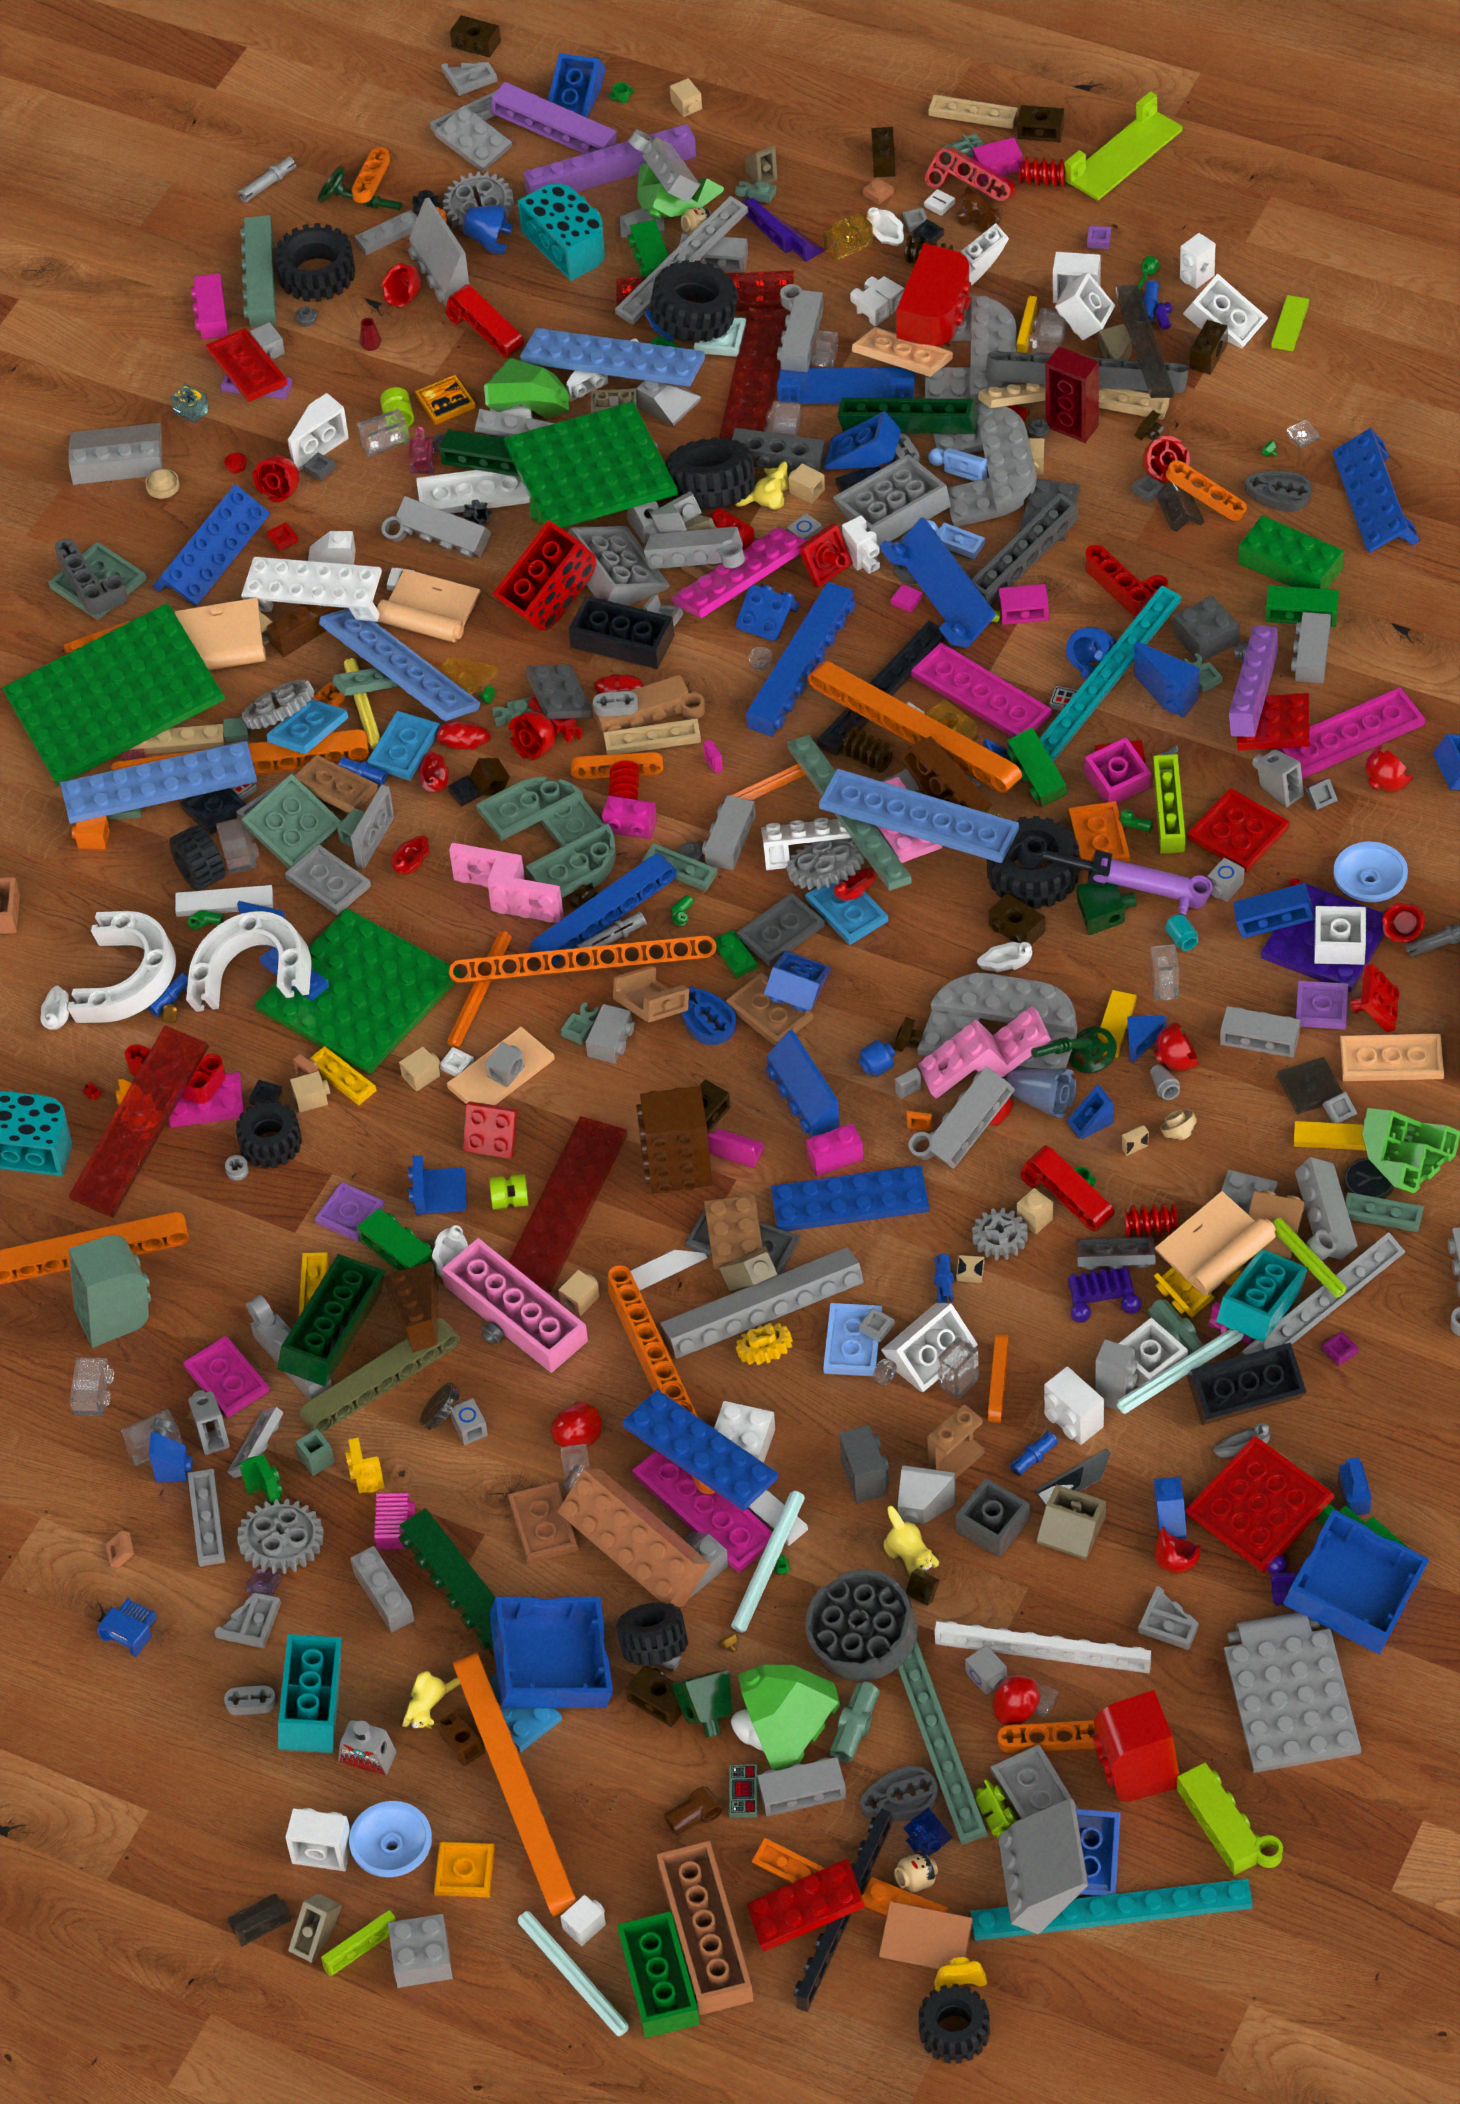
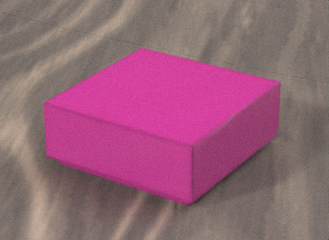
M902 584L891 598V605L911 613L922 600L923 592Z
M712 740L704 742V759L715 774L723 771L722 755Z

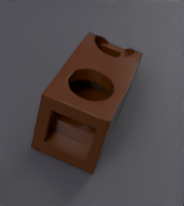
M455 1711L435 1723L439 1734L455 1752L463 1767L484 1754L480 1738Z

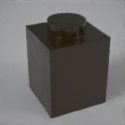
M478 758L470 774L481 795H495L503 791L510 779L499 758Z

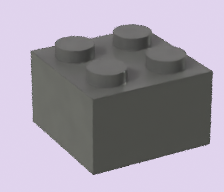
M1212 595L1174 614L1173 634L1193 657L1195 653L1200 654L1203 662L1238 644L1239 624Z
M870 1425L839 1433L841 1463L856 1503L859 1504L886 1496V1485L890 1484L887 1472L889 1464L886 1456L880 1454L881 1444L878 1434L872 1433Z
M985 1478L955 1515L956 1532L1000 1558L1030 1521V1503Z

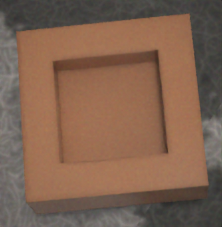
M879 177L863 188V195L878 205L894 194V187Z
M301 1054L293 1059L295 1073L299 1077L319 1070L317 1064L312 1059H306Z
M121 1530L106 1544L111 1567H121L134 1555L130 1532Z

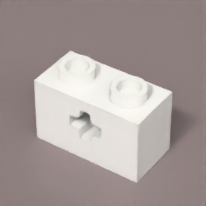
M1201 233L1196 234L1180 246V279L1195 289L1215 275V243Z

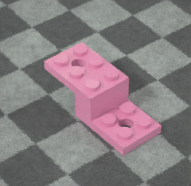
M457 843L451 844L449 852L454 880L488 887L491 911L500 914L516 915L522 918L543 920L549 923H558L563 919L560 886L525 880L522 855Z
M1031 1006L994 1035L977 1019L941 1047L926 1056L918 1066L930 1093L937 1099L975 1069L979 1072L983 1071L987 1066L1003 1078L1032 1056V1048L1046 1045L1051 1041V1038L1039 1012Z

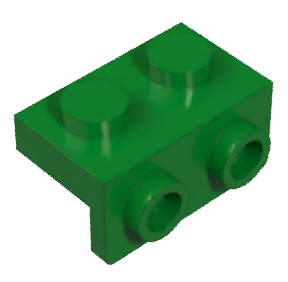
M264 1454L249 1457L239 1464L244 1487L248 1495L263 1490L271 1506L274 1505L275 1499H278L281 1504L280 1495L283 1494V1490L278 1481L280 1480L279 1474L274 1465L269 1466Z

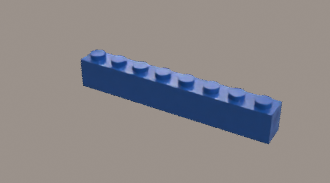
M827 582L746 712L748 729L773 737L777 729L782 728L785 716L793 710L798 695L801 696L804 692L808 675L816 669L818 663L824 660L827 648L833 645L837 632L843 629L848 614L853 613L856 601L854 600L852 589Z

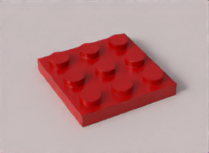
M1309 693L1266 696L1255 737L1237 736L1238 751L1310 747Z
M1230 788L1187 833V839L1221 859L1226 858L1243 867L1244 872L1247 873L1287 831L1290 821Z

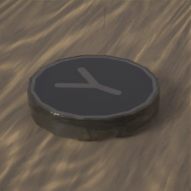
M1368 1158L1356 1160L1345 1171L1344 1187L1346 1193L1386 1199L1394 1191V1186Z
M447 1383L435 1392L420 1415L419 1422L424 1428L431 1430L432 1427L434 1429L446 1420L453 1411V1406L451 1405L453 1400H459V1388L453 1383Z

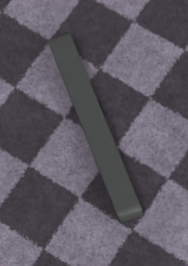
M993 351L988 353L985 376L994 381L1045 384V363L1051 355ZM1092 358L1099 362V388L1182 393L1186 391L1189 368L1186 365Z

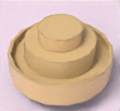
M169 469L155 470L147 476L145 481L149 495L158 499L173 496L180 486L177 474Z
M1177 1110L1166 1116L1165 1122L1160 1126V1130L1165 1138H1178L1179 1141L1191 1136V1131L1197 1123V1118L1193 1111Z

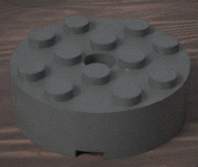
M861 1569L838 1575V1579L826 1587L823 1585L808 1607L805 1627L809 1643L820 1662L829 1672L845 1680L861 1682L881 1678L897 1669L907 1659L917 1639L918 1619L907 1594L895 1579L879 1571Z

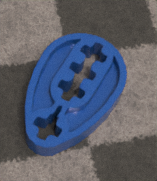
M688 987V1011L681 1012V1016L690 1034L700 1043L707 1045H717L729 1040L736 1030V1016L732 1007L708 991ZM709 1014L711 1021H717V1027L720 1030L716 1031L714 1023L711 1022L708 1024V1017L706 1015Z

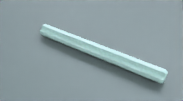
M1229 1329L1120 1398L1117 1402L1118 1409L1122 1413L1129 1412L1186 1376L1191 1369L1200 1367L1241 1341L1244 1334Z
M794 1490L789 1494L731 1624L732 1628L737 1632L742 1633L747 1630L803 1504L805 1496Z
M525 1911L518 1917L519 1925L617 2036H622L629 2029L626 2020L531 1912Z

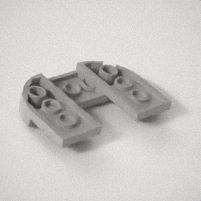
M972 296L969 309L964 310L963 324L958 326L954 337L950 340L971 341V367H942L931 377L925 375V398L974 399L975 405L983 404L978 400L980 390H987L990 387L1002 388L1014 384V382L990 380L985 376L988 353L993 351L1016 352L1017 340L1014 316L1008 308L986 296Z
M984 403L975 405L979 415L975 434H934L936 448H941L944 451L952 448L969 454L984 450L985 459H987L990 478L947 488L951 507H949L951 519L955 527L1010 514L1024 505L1023 500L1029 494L1032 495L1035 490L1037 475L1027 430L1022 418L1008 407L989 408Z
M973 973L962 976L945 985L932 1000V1011L918 1046V1054L922 1056L930 1055L976 1019L980 1023L982 1019L1010 1023L1031 1006L1039 1012L1051 1038V1041L1047 1044L1063 1037L1076 1039L1077 1021L1075 1009L1069 997L1062 990L1048 983L988 973ZM1072 1049L1061 1054L1052 1053L1037 1058L1030 1056L1014 1070L1066 1068Z

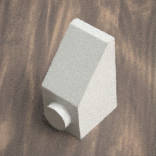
M329 531L310 546L308 561L354 565L356 548L353 531Z

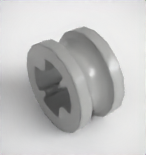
M234 1155L225 1162L226 1174L231 1180L239 1181L248 1175L247 1161L243 1156ZM235 1166H241V1169L238 1167V1170H233V1168H236Z

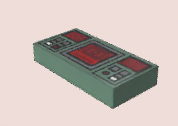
M730 1765V1818H757V1765Z

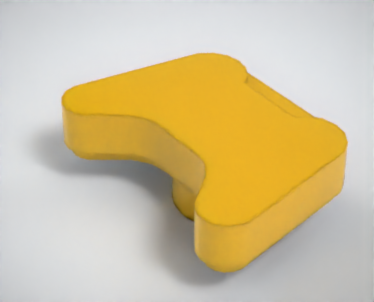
M965 1957L953 1958L947 1962V1965L939 1968L934 1981L935 1990L939 1992L940 1986L946 1985L947 1988H950L952 1984L984 1986L987 1984L986 1974L981 1964L977 1961L969 1962V1959Z

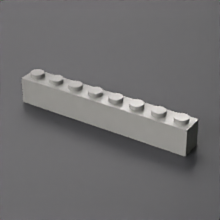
M848 1247L668 1319L660 1323L665 1344L674 1357L678 1359L864 1283L860 1263Z

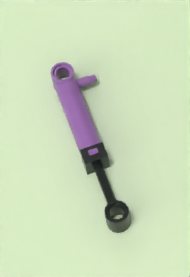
M1038 835L1027 836L1018 853L1019 863L1026 868H1036L1044 859L1089 870L1087 883L1104 887L1105 882L1180 900L1179 915L1186 916L1188 907L1193 909L1204 907L1213 889V885L1207 877L1197 875L1189 878L1112 859V853L1100 850L1095 851L1091 861L1046 850L1047 844L1045 840Z

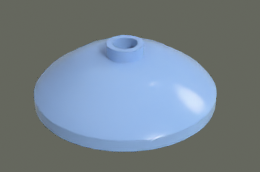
M1379 842L1353 844L1339 854L1334 864V879L1337 886L1346 895L1359 901L1380 902L1390 899L1403 889L1407 881L1408 868L1403 856L1391 846Z
M385 1801L367 1808L357 1817L349 1834L350 1851L356 1863L366 1872L379 1877H397L411 1872L425 1860L432 1844L431 1827L425 1815L413 1805L400 1801ZM391 1846L397 1847L395 1850H388Z

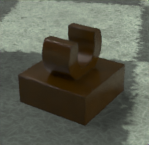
M1152 410L1140 424L1134 436L1141 441L1146 435L1151 440L1158 439L1161 435L1160 433L1164 430L1161 424L1156 423L1160 414Z
M583 884L576 891L577 894L570 899V904L573 908L578 909L599 893Z
M908 1017L904 1019L897 1032L893 1045L894 1050L902 1052L906 1045L917 1049L918 1043L922 1040L923 1032L913 1029L915 1020Z
M916 1568L911 1573L905 1593L928 1606L933 1602L940 1580Z

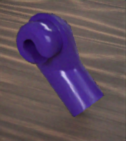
M1161 302L1156 308L1155 315L1161 330L1171 327L1167 315L1172 313V305L1169 302Z

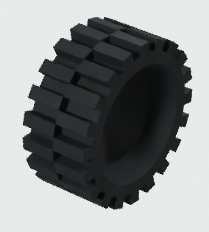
M314 223V227L309 228V225L306 224L303 225L302 230H299L297 227L292 229V235L288 233L283 235L284 241H278V248H275L278 278L281 287L285 289L288 295L293 293V298L299 299L302 296L306 302H310L311 298H315L316 302L322 301L321 297L326 296L327 300L333 298V293H336L338 296L342 294V287L348 289L350 281L354 280L355 265L351 242L348 240V236L345 233L342 234L339 228L333 231L332 225L326 224L322 228L320 223ZM312 259H326L333 262L331 265L319 270H302L298 268L304 262Z

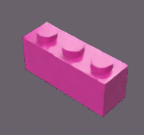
M220 273L194 277L195 286H191L192 299L197 300V302H193L194 315H198L197 318H194L196 331H201L202 339L229 335Z

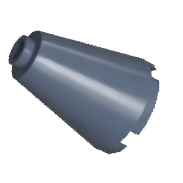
M1066 1068L1012 1070L1004 1078L1015 1089L1011 1096L1054 1118L1061 1119L1067 1115L1064 1112L1066 1107H1072L1077 1083L1076 1079L1071 1077V1074H1074L1072 1070Z

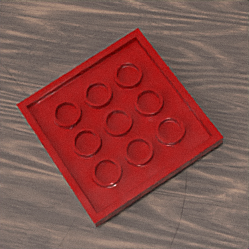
M1254 1436L1185 1509V1514L1264 1574L1269 1569L1271 1562L1277 1556L1283 1554L1335 1497L1333 1492L1261 1439Z

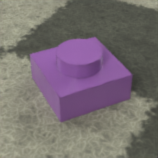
M1089 226L1087 248L1109 249L1111 227Z

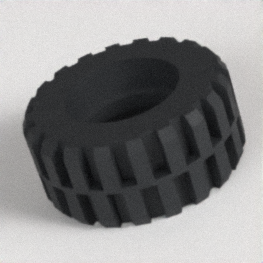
M684 260L681 263L675 262L670 267L667 266L662 269L655 278L650 301V313L656 325L659 324V328L663 332L667 331L669 336L673 338L678 337L682 341L692 340L693 343H699L702 340L708 342L713 338L721 337L733 324L738 300L737 287L728 274L725 275L722 269L719 267L716 269L710 263L703 264L701 261L696 260L694 262H689V260ZM687 300H695L701 303H694Z
M717 437L706 440L705 438L699 439L696 442L691 441L685 446H679L677 450L670 454L666 461V467L677 487L678 495L671 496L672 499L675 500L691 491L700 510L710 508V510L717 509V507L724 508L730 504H737L741 499H746L755 488L753 454L744 443H740V441L735 439L732 441L729 438L718 439Z
M1026 816L1019 817L1018 821H1015L1019 823V830L1003 862L999 863L987 859L989 884L1000 898L1008 893L1027 906L1034 907V909H1041V906L1044 905L1047 907L1053 906L1055 901L1061 902L1066 898V894H1071L1075 889V884L1079 880L1080 868L1052 862L1044 868L1032 870L1019 867L1014 862L1018 860V853L1023 841L1029 835L1042 837L1047 844L1046 850L1080 858L1078 842L1074 839L1073 833L1069 829L1066 830V826L1059 822L1057 824L1054 823V820L1051 818L1040 819V816H1033V818L1026 819Z

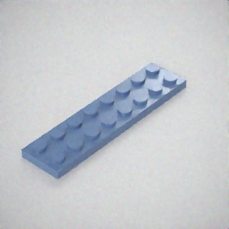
M536 328L520 355L521 361L534 365L688 387L691 386L705 360L704 351L545 328Z
M349 608L321 616L319 625L389 677L392 682L398 684L408 694L415 697L425 707L432 710L439 718L448 721L479 710L481 702L376 622L356 620Z
M247 741L64 781L60 782L69 823L71 824L257 782Z
M841 769L836 770L819 802V809L999 863L1003 862L1019 830L1018 822Z

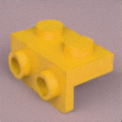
M1173 1267L1162 1277L1158 1272L1154 1275L1159 1282L1156 1285L1157 1289L1165 1297L1170 1294L1174 1299L1171 1304L1180 1314L1186 1312L1193 1318L1214 1299L1211 1293L1208 1296L1200 1293Z
M359 1437L348 1439L350 1450H346L345 1453L351 1480L356 1479L359 1493H372L383 1489L384 1481L379 1457L363 1459Z

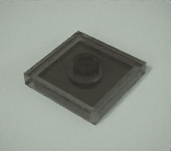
M1324 1057L1277 1072V1077L1297 1115L1322 1107L1325 1101L1343 1093Z

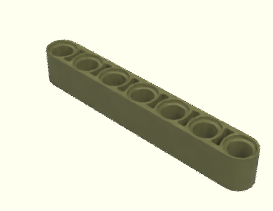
M444 1318L437 1319L438 1345L413 1353L407 1339H405L307 1402L300 1409L299 1416L312 1431L318 1428L322 1434L454 1349L460 1341V1336Z

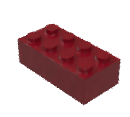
M1060 346L1045 363L1046 422L1051 430L1086 443L1099 426V362Z

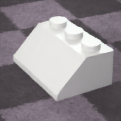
M935 1303L881 1350L898 1374L920 1392H924L978 1344L951 1303Z

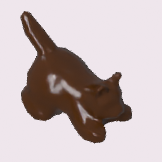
M966 187L965 194L961 195L963 205L956 212L958 222L961 225L974 222L982 233L995 223L999 225L1003 211L1002 208H990L980 195L974 193L970 187Z

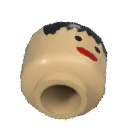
M705 207L686 210L681 217L682 230L687 234H692L711 215L710 211Z
M916 1853L900 1859L894 1872L895 1879L900 1888L911 1893L918 1892L933 1886L938 1868L936 1862L926 1854Z

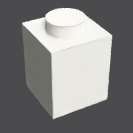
M584 1895L560 1916L562 1929L579 1945L583 1946L606 1925L605 1910L598 1901H591Z

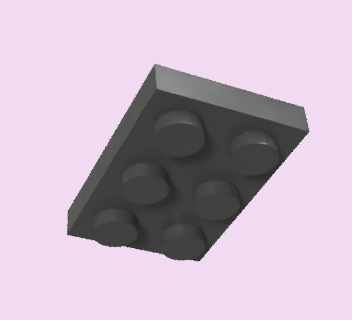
M1037 479L1035 490L1032 495H1029L1019 532L1059 493L1076 504L1080 485ZM1067 532L1058 541L1065 542Z
M571 664L526 667V677L543 714L548 719L590 718L592 709Z
M791 893L738 931L737 936L743 944L767 965L771 966L779 960L785 951H792L825 927V922L797 896Z
M1153 1236L1076 1239L1078 1267H1083L1084 1269H1096L1098 1266H1109L1110 1268L1118 1269L1124 1267V1265L1145 1268L1155 1264Z

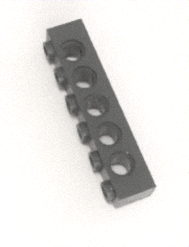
M1059 493L971 579L990 606L999 599V588L1011 587L1078 521V505Z

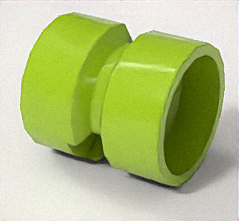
M398 387L384 391L381 394L380 402L386 426L398 431L408 428L414 421L408 392Z
M525 1173L511 1175L509 1179H506L504 1176L490 1177L493 1210L507 1209L509 1204H512L515 1208L529 1206ZM508 1186L515 1187V1196L509 1197Z

